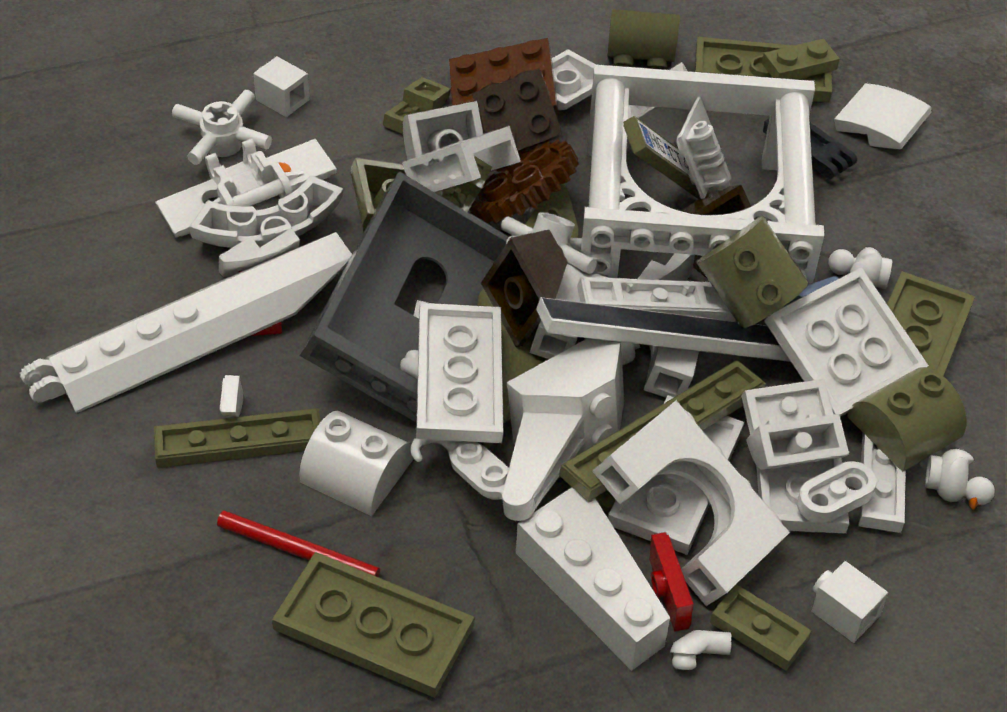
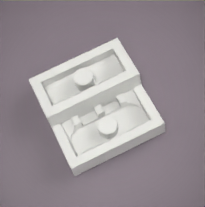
M865 83L835 117L834 122L836 131L867 134L869 146L902 149L931 114V106L902 91Z

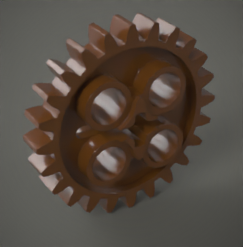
M557 139L553 143L546 141L540 147L537 145L529 151H521L519 153L521 162L490 171L482 189L475 197L469 209L472 215L487 224L491 221L497 224L503 218L508 216L512 218L516 213L522 216L527 208L535 209L541 202L549 200L551 193L562 190L560 185L570 182L569 176L577 172L575 167L579 165L578 157L571 145L566 140L560 142Z

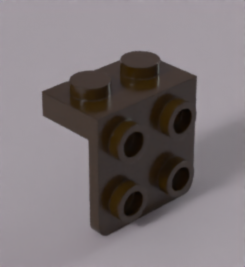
M540 68L521 72L512 79L487 85L480 91L472 93L474 101L478 103L480 119L485 133L510 126L518 153L543 144L546 141L554 140L561 135V128Z

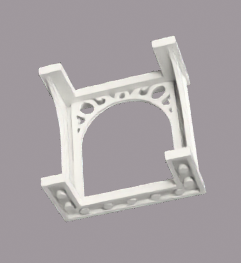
M594 64L586 156H592L589 207H585L581 253L597 261V266L593 273L608 278H617L621 249L704 256L755 221V217L763 216L772 220L767 221L809 284L813 283L824 240V225H816L809 121L815 93L814 81ZM697 97H701L706 111L770 116L762 155V169L777 170V181L773 189L763 200L752 207L724 215L690 214L672 209L655 201L638 187L627 167V135L623 122L628 119V105L691 110ZM624 194H628V195H631V196H633V197H629V198L625 199V195H624ZM771 206H780V207H779V210H777V209H775V208H772ZM637 207H643L648 209L650 212L630 210Z

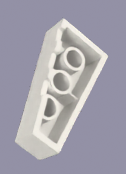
M571 487L535 511L531 517L518 523L516 554L631 671L665 647L670 616L595 498L588 502Z

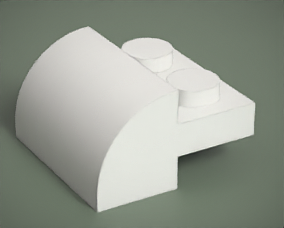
M825 379L745 390L741 395L750 436L746 441L750 454L759 469L780 468L843 458L849 455L840 415L833 414Z

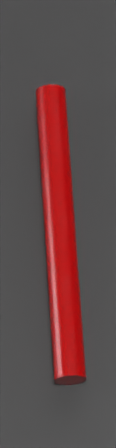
M225 510L218 517L217 526L309 561L314 553L317 552L379 578L380 568Z

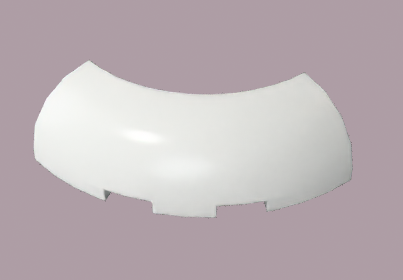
M310 175L298 189L279 199L278 205L266 209L256 210L253 206H229L207 200L189 226L190 234L193 239L227 248H233L250 236L259 247H262L290 228L297 236H300L316 227L334 211L342 199L344 189Z

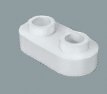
M855 461L844 462L806 481L802 485L797 500L798 510L806 519L812 522L827 523L870 501L877 483L875 473L863 463Z

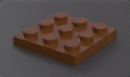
M548 38L530 40L521 44L498 47L489 51L470 55L466 54L449 59L452 106L474 102L472 93L480 91L487 85L501 83L514 78L521 72L540 68L549 90L556 116H559L552 54Z

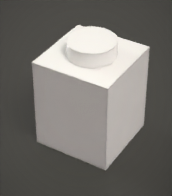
M278 56L253 73L256 100L285 117H288L310 100L308 73Z
M844 561L833 573L829 570L825 571L815 583L813 592L816 593L811 612L855 643L880 617L888 592Z

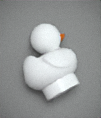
M865 247L856 258L849 251L838 249L830 255L828 265L838 275H845L862 267L875 287L886 289L891 273L892 259L881 257L880 253L872 247Z
M950 449L941 457L930 455L926 470L925 488L936 489L944 500L957 502L966 497L969 500L970 508L974 510L979 505L989 503L995 493L992 482L982 476L974 477L968 481L969 464L974 462V459L966 451Z

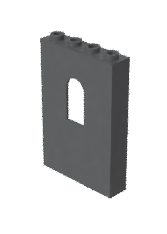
M399 171L384 193L299 356L417 422L418 379L402 371L400 364L408 351L418 350L419 318L394 304L413 264L418 260L428 259L437 263L446 275V285L437 304L477 306L478 295L483 289L481 282L505 247L509 236Z

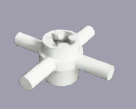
M244 90L232 104L224 101L214 102L207 105L202 112L180 104H176L173 107L172 116L174 118L200 126L203 138L187 155L188 160L192 164L198 165L208 153H216L218 157L234 155L240 150L241 141L244 142L251 138L254 140L255 146L265 150L269 149L272 143L271 136L243 127L241 115L255 100V96L250 90Z
M543 212L538 213L534 228L509 216L502 221L501 229L513 235L508 237L506 244L511 237L550 230L557 244L562 248L568 264L588 274H591L596 269L597 261L581 253L582 238H571L575 226L573 222L560 216Z

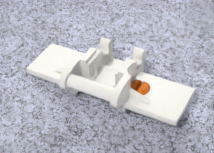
M251 138L242 142L243 162L225 168L224 165H220L216 153L205 156L211 180L155 201L175 238L190 234L189 226L205 205L204 202L209 198L218 197L213 202L223 205L248 207L277 195L280 198H284L298 189L310 175L324 180L336 174L337 168L316 139L265 158L262 151H256L254 140Z

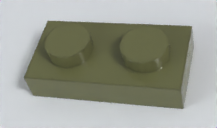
M825 39L764 52L762 64L773 78L796 80L837 70L840 58Z
M737 584L713 611L710 620L712 625L724 632H731V637L787 671L807 644L812 630Z

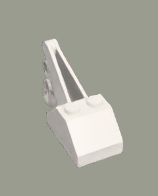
M587 338L507 382L513 443L515 445L509 468L478 442L415 438L410 447L412 457L415 461L420 462L423 459L420 453L422 447L431 443L443 445L448 451L453 469L481 495L492 500H503L504 514L507 518L514 521L528 519L533 515L543 497L559 478L562 464L620 430L624 406L621 342Z

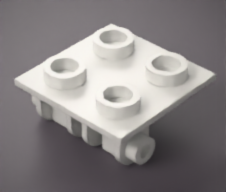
M697 97L681 132L678 134L677 146L680 154L685 156L689 166L691 183L696 185L701 199H704L710 187H715L717 190L729 187L731 175L726 162H723L724 156L702 99Z

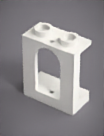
M510 126L445 146L404 161L402 164L406 176L436 192L481 178L474 156L492 166L491 171L521 162Z

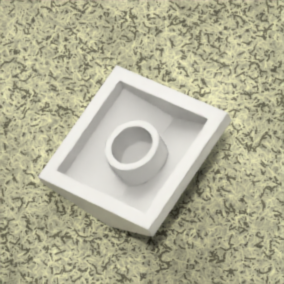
M569 49L552 58L558 110H566L592 95L594 63Z

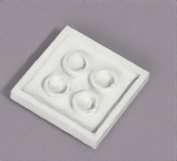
M862 267L788 304L764 320L804 382L825 379L833 414H839L840 417L848 413L853 408L852 405L917 368H927L929 366Z

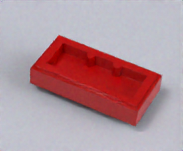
M666 532L651 535L649 560L653 569L650 575L653 591L658 598H663L674 632L689 629L692 620L693 601L670 537Z

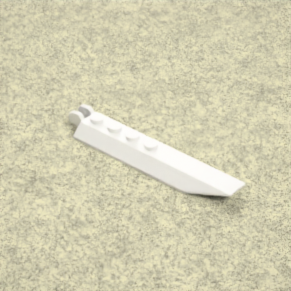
M336 232L50 355L46 357L47 360L40 358L33 361L32 364L28 363L27 366L21 369L20 377L25 385L28 384L31 387L29 394L34 402H47L48 399L52 400L66 393L77 414L296 315L347 266L352 253Z

